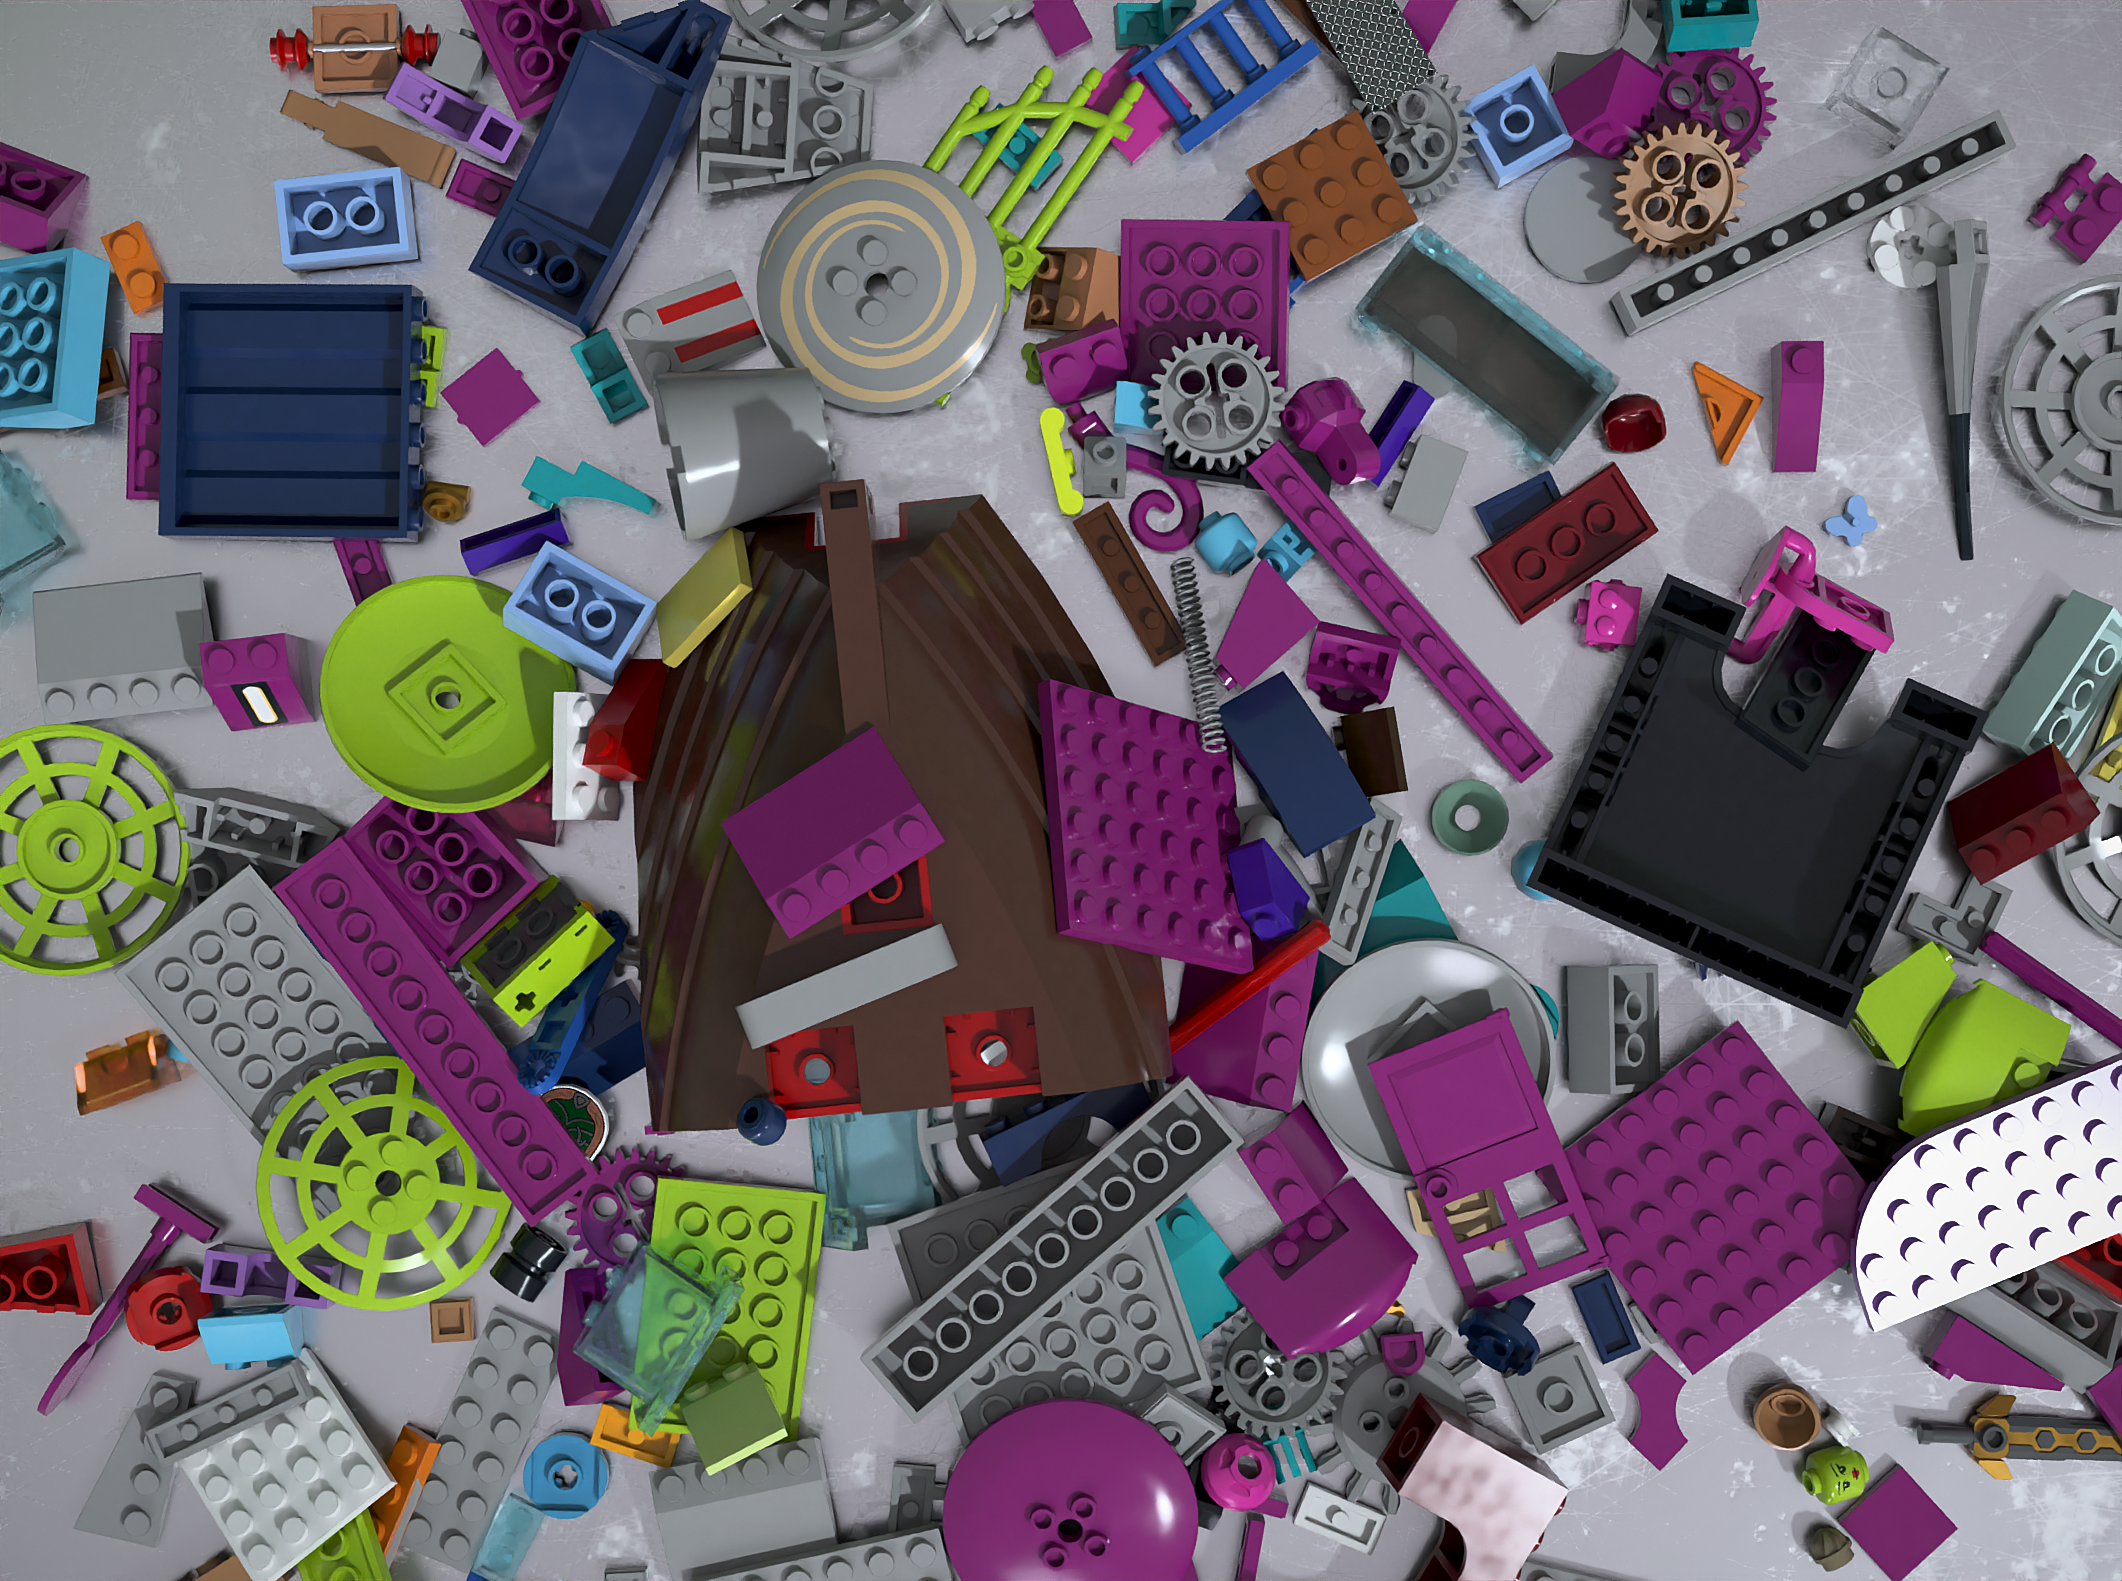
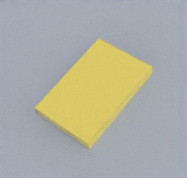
M734 527L729 528L657 603L656 615L664 664L673 668L678 667L727 617L738 603L753 590L742 531Z

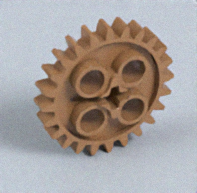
M1678 119L1674 122L1672 132H1670L1665 124L1658 123V136L1654 137L1644 130L1642 136L1645 144L1641 147L1633 142L1628 144L1634 155L1632 158L1619 156L1618 160L1626 168L1624 172L1612 173V177L1621 182V187L1610 190V195L1622 201L1611 209L1617 215H1626L1620 220L1618 226L1623 230L1633 228L1628 236L1632 242L1637 243L1643 239L1641 248L1648 253L1657 245V254L1662 258H1666L1672 248L1674 256L1678 259H1683L1686 247L1695 255L1700 252L1701 242L1706 243L1710 247L1715 245L1713 235L1716 232L1725 237L1729 236L1724 224L1726 221L1739 222L1740 219L1732 213L1734 207L1746 206V202L1737 197V192L1748 189L1749 185L1737 180L1738 176L1747 171L1743 165L1733 164L1741 155L1740 152L1735 149L1725 151L1731 140L1725 136L1715 140L1717 130L1710 126L1702 133V126L1697 121H1692L1686 131L1684 122ZM1691 153V158L1685 164V155ZM1671 155L1673 162L1670 170L1667 173L1658 174L1656 170L1658 161L1663 156ZM1711 163L1712 174L1710 178L1702 183H1698L1697 172L1699 168L1704 164ZM1682 184L1686 186L1684 192H1677L1676 195L1672 194L1674 187H1681ZM1654 197H1661L1662 203L1659 211L1653 215H1646L1645 210L1648 201ZM1694 205H1700V217L1695 222L1687 224L1685 217L1688 209ZM1673 215V224L1671 226H1668L1667 221L1671 219Z

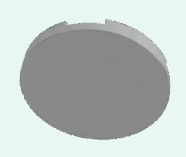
M1575 157L1555 165L1536 183L1526 203L1524 230L1533 252L1548 271L1562 279L1576 283L1601 282L1624 271L1642 252L1643 239L1634 243L1628 238L1633 228L1623 230L1618 226L1620 220L1626 215H1617L1611 209L1616 204L1622 202L1621 199L1610 195V190L1621 187V182L1613 178L1612 173L1624 172L1625 168L1601 157ZM1649 202L1646 205V215H1651Z

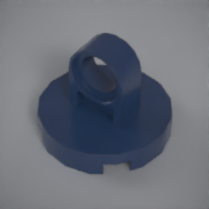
M1523 1294L1514 1297L1505 1312L1488 1306H1474L1466 1312L1459 1323V1336L1466 1335L1470 1340L1467 1346L1469 1352L1483 1364L1498 1372L1505 1374L1508 1368L1518 1370V1376H1524L1531 1372L1539 1359L1541 1350L1538 1342L1528 1328L1523 1325L1536 1303Z

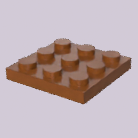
M1358 110L1349 113L1247 169L1245 172L1271 221H1291L1290 255L1305 283L1347 262L1416 224L1418 221Z

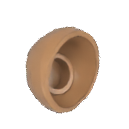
M1779 1383L1759 1396L1753 1408V1420L1759 1436L1768 1445L1779 1450L1796 1451L1808 1446L1820 1432L1821 1411L1817 1402L1803 1387L1792 1383Z

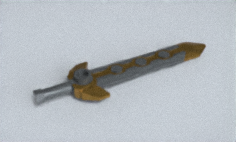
M1998 1394L1976 1410L1978 1414L1973 1415L1969 1420V1427L1931 1426V1424L1920 1423L1917 1427V1440L1919 1444H1968L1970 1452L1977 1457L1974 1459L1975 1462L1994 1479H2013L2006 1462L2001 1460V1458L2122 1462V1441L2108 1422L2049 1417L2006 1416L2016 1400L2014 1395Z

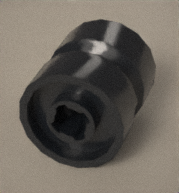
M524 1222L510 1242L513 1249L512 1252H503L490 1270V1274L511 1293L521 1299L534 1303L548 1283L545 1274L547 1272H556L568 1255V1251L561 1243L536 1226L530 1227L528 1223Z

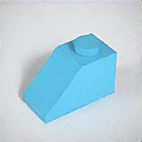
M1117 381L1113 433L1163 436L1164 430L1159 432H1153L1152 427L1161 420L1160 416H1151L1147 413L1149 408L1158 405V401L1147 397L1148 391L1159 390L1160 388L1127 381Z

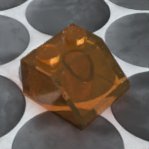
M146 1030L125 1038L127 1046L112 1051L109 1044L85 1053L88 1061L75 1065L77 1108L80 1116L110 1108L182 1081L175 1060L165 1056L168 1042L166 1035L151 1036L150 1031Z

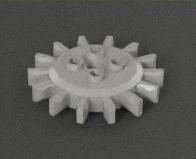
M1401 1317L1397 1326V1334L1415 1332L1411 1319ZM1369 1327L1359 1335L1365 1345L1367 1354L1355 1362L1350 1361L1346 1357L1344 1362L1336 1365L1337 1368L1347 1373V1378L1340 1379L1337 1384L1344 1391V1394H1331L1329 1398L1337 1409L1335 1411L1331 1410L1330 1417L1324 1418V1424L1319 1423L1314 1418L1309 1420L1311 1433L1307 1434L1304 1430L1303 1432L1305 1436L1312 1437L1329 1433L1334 1434L1338 1446L1334 1450L1322 1455L1315 1464L1321 1475L1334 1471L1345 1461H1349L1357 1469L1354 1477L1347 1484L1345 1492L1347 1500L1355 1503L1364 1494L1368 1482L1373 1479L1386 1484L1383 1503L1387 1514H1397L1400 1506V1495L1376 1465L1377 1460L1396 1431V1428H1393L1388 1423V1414L1394 1407L1404 1406L1409 1409L1419 1392L1466 1418L1471 1413H1486L1496 1409V1402L1492 1396L1481 1394L1464 1398L1459 1387L1462 1382L1474 1377L1481 1370L1482 1365L1476 1357L1464 1360L1450 1371L1440 1362L1444 1353L1449 1349L1452 1340L1450 1332L1443 1328L1434 1336L1431 1346L1425 1352L1423 1366L1412 1376L1398 1377L1386 1369L1382 1360L1381 1348L1378 1345L1377 1334L1372 1327ZM1339 1348L1333 1350V1352L1343 1353ZM1400 1382L1404 1385V1391L1400 1396L1395 1397L1389 1394V1387L1392 1383ZM1368 1416L1377 1417L1379 1420L1377 1428L1374 1430L1365 1429L1363 1427L1365 1418Z

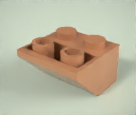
M1038 247V251L1045 255V259L1032 279L1023 329L1064 336L1112 318L1120 326L1121 256L1094 247Z

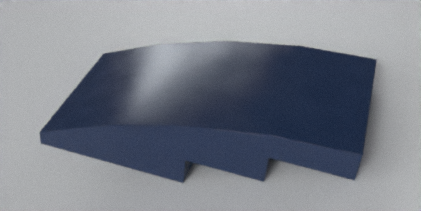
M1284 671L1222 704L1217 712H1213L1221 715L1220 719L1214 721L1223 723L1219 728L1224 731L1223 734L1234 747L1236 759L1257 786L1259 798L1273 817L1282 824L1284 832L1303 858L1310 856L1376 818V813L1331 738Z

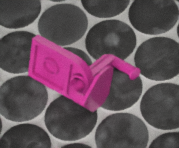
M1785 525L1766 543L1747 573L1741 588L1742 604L1750 607L1755 602L1763 588L1772 592V595L1744 639L1741 641L1734 637L1726 654L1745 664L1759 662L1796 605L1814 615V621L1823 628L1830 631H1835L1838 628L1851 635L1850 639L1860 648L1867 651H1872L1875 648L1886 654L1894 642L1890 612L1815 572L1816 549L1812 541L1800 532ZM1784 547L1799 554L1794 563H1783L1781 566L1777 564Z

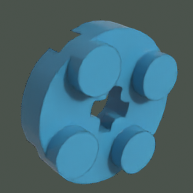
M572 1432L557 1433L541 1441L526 1460L523 1470V1484L530 1500L532 1499L541 1508L540 1511L547 1516L557 1519H573L587 1513L601 1499L609 1482V1466L602 1448L590 1444V1439L584 1435ZM563 1465H570L571 1470L577 1472L578 1479H573L569 1487L563 1486L562 1479L555 1478V1471L562 1470Z

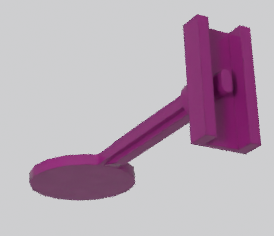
M152 1183L141 1185L133 1198L159 1216V1219L150 1231L152 1236L92 1323L87 1339L72 1353L53 1378L39 1402L38 1412L44 1416L49 1415L67 1396L91 1360L97 1342L110 1331L124 1310L127 1288L131 1283L138 1281L149 1273L167 1244L172 1245L180 1231L203 1244L212 1243L221 1230L220 1227Z

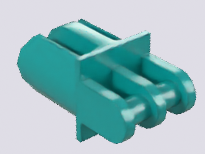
M1274 1403L1268 1404L1269 1410H1277L1284 1403L1274 1406ZM1300 1426L1295 1427V1437H1297L1303 1459H1305L1308 1470L1312 1473L1317 1471V1467L1304 1432ZM1280 1430L1277 1441H1273L1269 1438V1434L1264 1432L1261 1435L1263 1445L1267 1447L1273 1457L1278 1485L1285 1483L1286 1480L1281 1469V1463L1273 1447L1275 1444L1281 1443L1293 1477L1301 1476L1289 1438L1284 1430Z

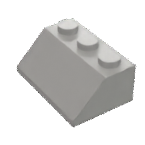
M1658 964L1567 966V1035L1569 1045L1567 1074L1569 1077V1093L1612 1095L1643 1091L1660 1078Z

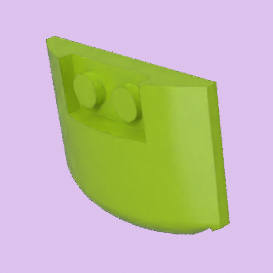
M1982 978L1974 981L1973 984L1977 986L1976 988L1961 995L1958 999L1953 996L1936 1013L1912 1051L1900 1086L1899 1095L1903 1097L1904 1120L1898 1118V1128L1918 1137L1936 1127L2042 1085L2053 1065L2058 1066L2072 1025Z

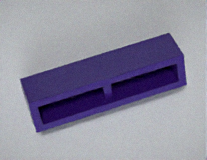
M1404 380L1369 433L1370 438L1379 451L1381 465L1377 476L1364 482L1375 489L1380 486L1435 400L1419 385Z
M556 508L461 539L460 549L470 575L475 577L536 557L546 540L559 548L572 545L573 541L560 508Z

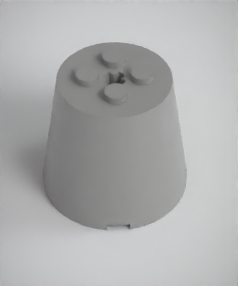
M808 367L660 372V374L651 375L660 443L669 442L674 468L666 469L679 527L686 542L706 537L820 497L819 484L833 482L832 471L836 470L832 447L828 445V442H833L832 426L829 416L823 417L824 402L820 386H815Z

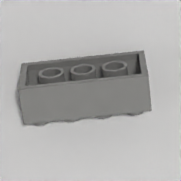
M2049 1261L1942 1304L2081 1394L2085 1393L2087 1388L2097 1383L2113 1368L2122 1330V1308Z

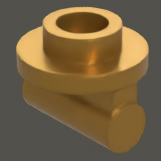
M428 480L423 507L429 515L438 521L457 520L464 514L465 505L469 501L470 486Z

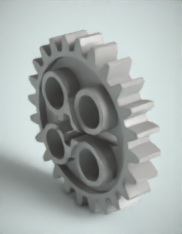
M1447 74L1440 75L1434 81L1432 76L1396 99L1398 111L1394 110L1392 103L1372 115L1362 97H1355L1351 100L1354 106L1359 109L1360 116L1409 204L1414 203L1416 195L1421 203L1430 201L1431 192L1436 197L1445 195L1444 183L1450 187L1459 184L1454 172L1466 173L1470 170L1467 164L1462 161L1463 157L1476 156L1477 153L1467 146V141L1479 138V134L1468 131L1467 125L1477 120V116H1465L1463 112L1472 102L1471 100L1458 102L1456 97L1462 87L1458 85L1447 89L1446 85L1449 78ZM1415 95L1420 96L1425 103V112L1421 117L1417 116L1412 110V100ZM1381 115L1389 121L1390 131L1386 137L1382 136L1377 130V120ZM1409 128H1413L1416 135L1408 142L1405 135L1410 132ZM1435 132L1442 136L1445 143L1444 150L1440 155L1431 146V138ZM1399 153L1404 154L1409 161V169L1405 175L1399 172L1396 167V158ZM1423 159L1427 160L1429 164L1427 169L1423 167Z
M1204 332L1201 345L1199 346L1196 345L1191 337H1188L1186 339L1187 351L1185 353L1178 347L1173 346L1171 353L1175 361L1160 360L1159 365L1166 374H1152L1151 380L1160 386V389L1148 391L1147 397L1158 401V405L1149 408L1147 413L1151 416H1160L1161 419L1152 427L1153 432L1165 430L1167 435L1161 445L1164 447L1174 442L1178 445L1174 458H1179L1186 451L1190 454L1189 466L1191 467L1195 465L1199 457L1205 459L1206 471L1211 470L1214 460H1220L1222 468L1228 470L1231 457H1235L1242 466L1246 463V450L1256 457L1260 455L1261 451L1257 444L1258 440L1267 444L1272 442L1273 438L1266 431V428L1279 429L1281 425L1277 419L1272 417V413H1279L1285 409L1284 405L1274 402L1275 397L1284 393V388L1272 387L1271 384L1280 373L1279 371L1266 373L1264 368L1271 358L1269 356L1263 357L1260 360L1254 358L1258 348L1257 344L1251 346L1247 351L1241 349L1243 337L1240 335L1233 345L1227 344L1225 332H1221L1217 343H1212L1208 332ZM1209 364H1212L1215 369L1217 395L1219 398H1226L1227 401L1220 408L1222 425L1225 431L1223 439L1217 436L1213 405L1205 404V401L1209 399L1212 392L1206 369ZM1228 367L1240 369L1245 377L1244 384L1237 388L1227 386L1222 379V371ZM1188 373L1198 375L1202 380L1203 389L1197 394L1184 392L1180 385V378ZM1237 408L1246 410L1251 417L1250 427L1244 430L1234 428L1229 422V413ZM1194 415L1205 417L1210 425L1209 432L1204 436L1192 435L1187 428V419Z
M1246 1309L1247 1322L1243 1324L1236 1318L1232 1319V1323L1236 1328L1234 1334L1221 1331L1220 1334L1227 1341L1226 1347H1213V1350L1222 1358L1221 1361L1213 1362L1209 1365L1213 1371L1221 1375L1211 1380V1386L1217 1389H1224L1215 1398L1216 1402L1220 1405L1231 1403L1224 1414L1229 1419L1240 1415L1237 1426L1242 1430H1245L1253 1423L1252 1434L1258 1438L1261 1437L1266 1428L1268 1429L1269 1438L1273 1441H1277L1281 1429L1284 1430L1286 1436L1291 1440L1295 1438V1427L1300 1426L1307 1434L1311 1433L1309 1420L1314 1418L1319 1423L1324 1424L1325 1420L1320 1411L1323 1408L1332 1411L1337 1409L1329 1400L1331 1394H1344V1391L1335 1384V1380L1347 1378V1373L1344 1370L1336 1368L1337 1364L1346 1360V1356L1340 1352H1333L1334 1349L1321 1354H1319V1351L1297 1354V1359L1287 1360L1280 1350L1272 1349V1340ZM1248 1360H1257L1258 1369L1255 1375L1247 1379L1241 1378V1366ZM1276 1363L1281 1365L1282 1370L1285 1372L1280 1378L1274 1375L1275 1373L1272 1369ZM1306 1363H1315L1317 1371L1313 1379L1306 1382L1299 1381L1298 1373L1300 1368ZM1260 1387L1257 1391V1394L1254 1397H1251L1250 1391L1254 1388ZM1275 1391H1284V1404L1277 1410H1269L1267 1408L1268 1397Z

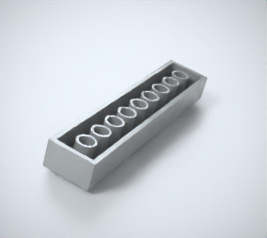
M1186 1073L862 1353L860 1360L915 1424H918L1245 1142L1244 1138L1192 1077Z

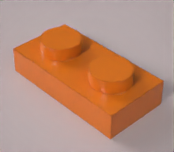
M136 221L100 237L133 313L140 316L162 306L164 283L169 282L143 224L140 221Z

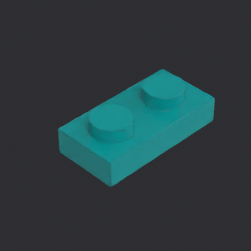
M999 103V104L995 107V109L1000 108V107H1003L1004 105H1002L1001 103ZM1022 122L998 159L1017 174L1041 140V137ZM999 126L973 133V136L986 147ZM1056 150L1052 151L1029 186L1035 191L1039 189L1064 160Z

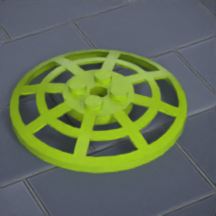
M65 723L40 725L15 732L0 740V759L17 749L28 772L17 778L0 794V829L18 836L16 846L18 862L0 868V906L14 920L25 926V929L14 949L0 942V960L12 967L34 974L59 977L84 975L113 967L134 956L152 942L170 921L181 901L188 880L191 848L189 842L182 841L180 829L187 828L184 816L180 814L179 805H175L173 792L176 789L156 761L138 746L114 733L91 726ZM77 737L102 742L103 745L96 766L75 762L45 765L34 742L47 738ZM119 750L133 757L151 773L162 787L168 798L167 801L147 809L136 792L121 778L112 774ZM79 775L89 777L91 780L82 801L60 800L51 777ZM35 785L43 806L34 811L26 821L5 813L18 795L28 787ZM107 785L127 801L135 815L113 823L110 817L99 808ZM175 816L179 830L180 858L178 874L174 886H171L153 877L157 857L156 833L153 825ZM142 831L144 840V858L141 871L120 862V839ZM66 838L74 839L79 846V854L71 862L63 860L59 854V846ZM25 878L35 890L40 892L41 897L33 913H28L18 905L7 892L4 885ZM112 878L133 886L132 892L123 903L111 913L105 915L97 892L101 891ZM145 893L166 902L160 915L143 934L129 945L118 951L115 950L109 927L117 924L130 914L142 900ZM81 899L88 923L63 925L48 922L58 900ZM41 934L62 938L84 937L92 934L99 958L86 962L58 963L42 961L30 957Z
M397 1056L356 1059L335 1066L311 1079L288 1100L275 1117L264 1139L257 1163L255 1189L258 1214L266 1238L278 1259L295 1278L315 1293L336 1303L362 1310L391 1311L416 1307L438 1299L460 1286L479 1269L493 1251L505 1227L512 1203L502 1189L501 1192L477 1188L476 1163L471 1148L440 1109L421 1099L412 1097L415 1074L403 1059L400 1060ZM382 1068L398 1069L395 1094L366 1096L343 1106L328 1086L340 1078L361 1071ZM314 1096L329 1117L311 1135L302 1153L301 1160L274 1157L278 1142L288 1123L301 1106ZM393 1107L389 1132L365 1136L351 1117L371 1108ZM410 1110L429 1117L441 1126L445 1132L426 1146L417 1139L406 1135ZM338 1127L351 1145L341 1159L339 1166L314 1163L322 1143L332 1130ZM454 1146H456L463 1164L464 1186L440 1183L439 1170L435 1160ZM387 1170L396 1173L400 1181L398 1190L389 1196L382 1195L376 1188L378 1175ZM271 1174L297 1178L298 1204L308 1229L287 1244L279 1232L272 1211L270 1193ZM311 1180L335 1183L336 1196L340 1205L338 1209L320 1221L312 1203ZM437 1199L461 1203L453 1223L444 1235L438 1239L425 1220L432 1211ZM474 1205L497 1209L494 1223L484 1243L471 1260L459 1270L446 1249L453 1244L463 1231ZM349 1221L369 1231L370 1237L366 1257L359 1256L345 1249L333 1240L330 1235ZM411 1230L424 1248L423 1251L405 1258L383 1260L387 1237L390 1234ZM319 1243L324 1250L339 1261L363 1270L358 1294L344 1292L323 1282L308 1271L297 1257ZM432 1260L445 1280L433 1288L413 1295L395 1298H375L380 1273L406 1271Z

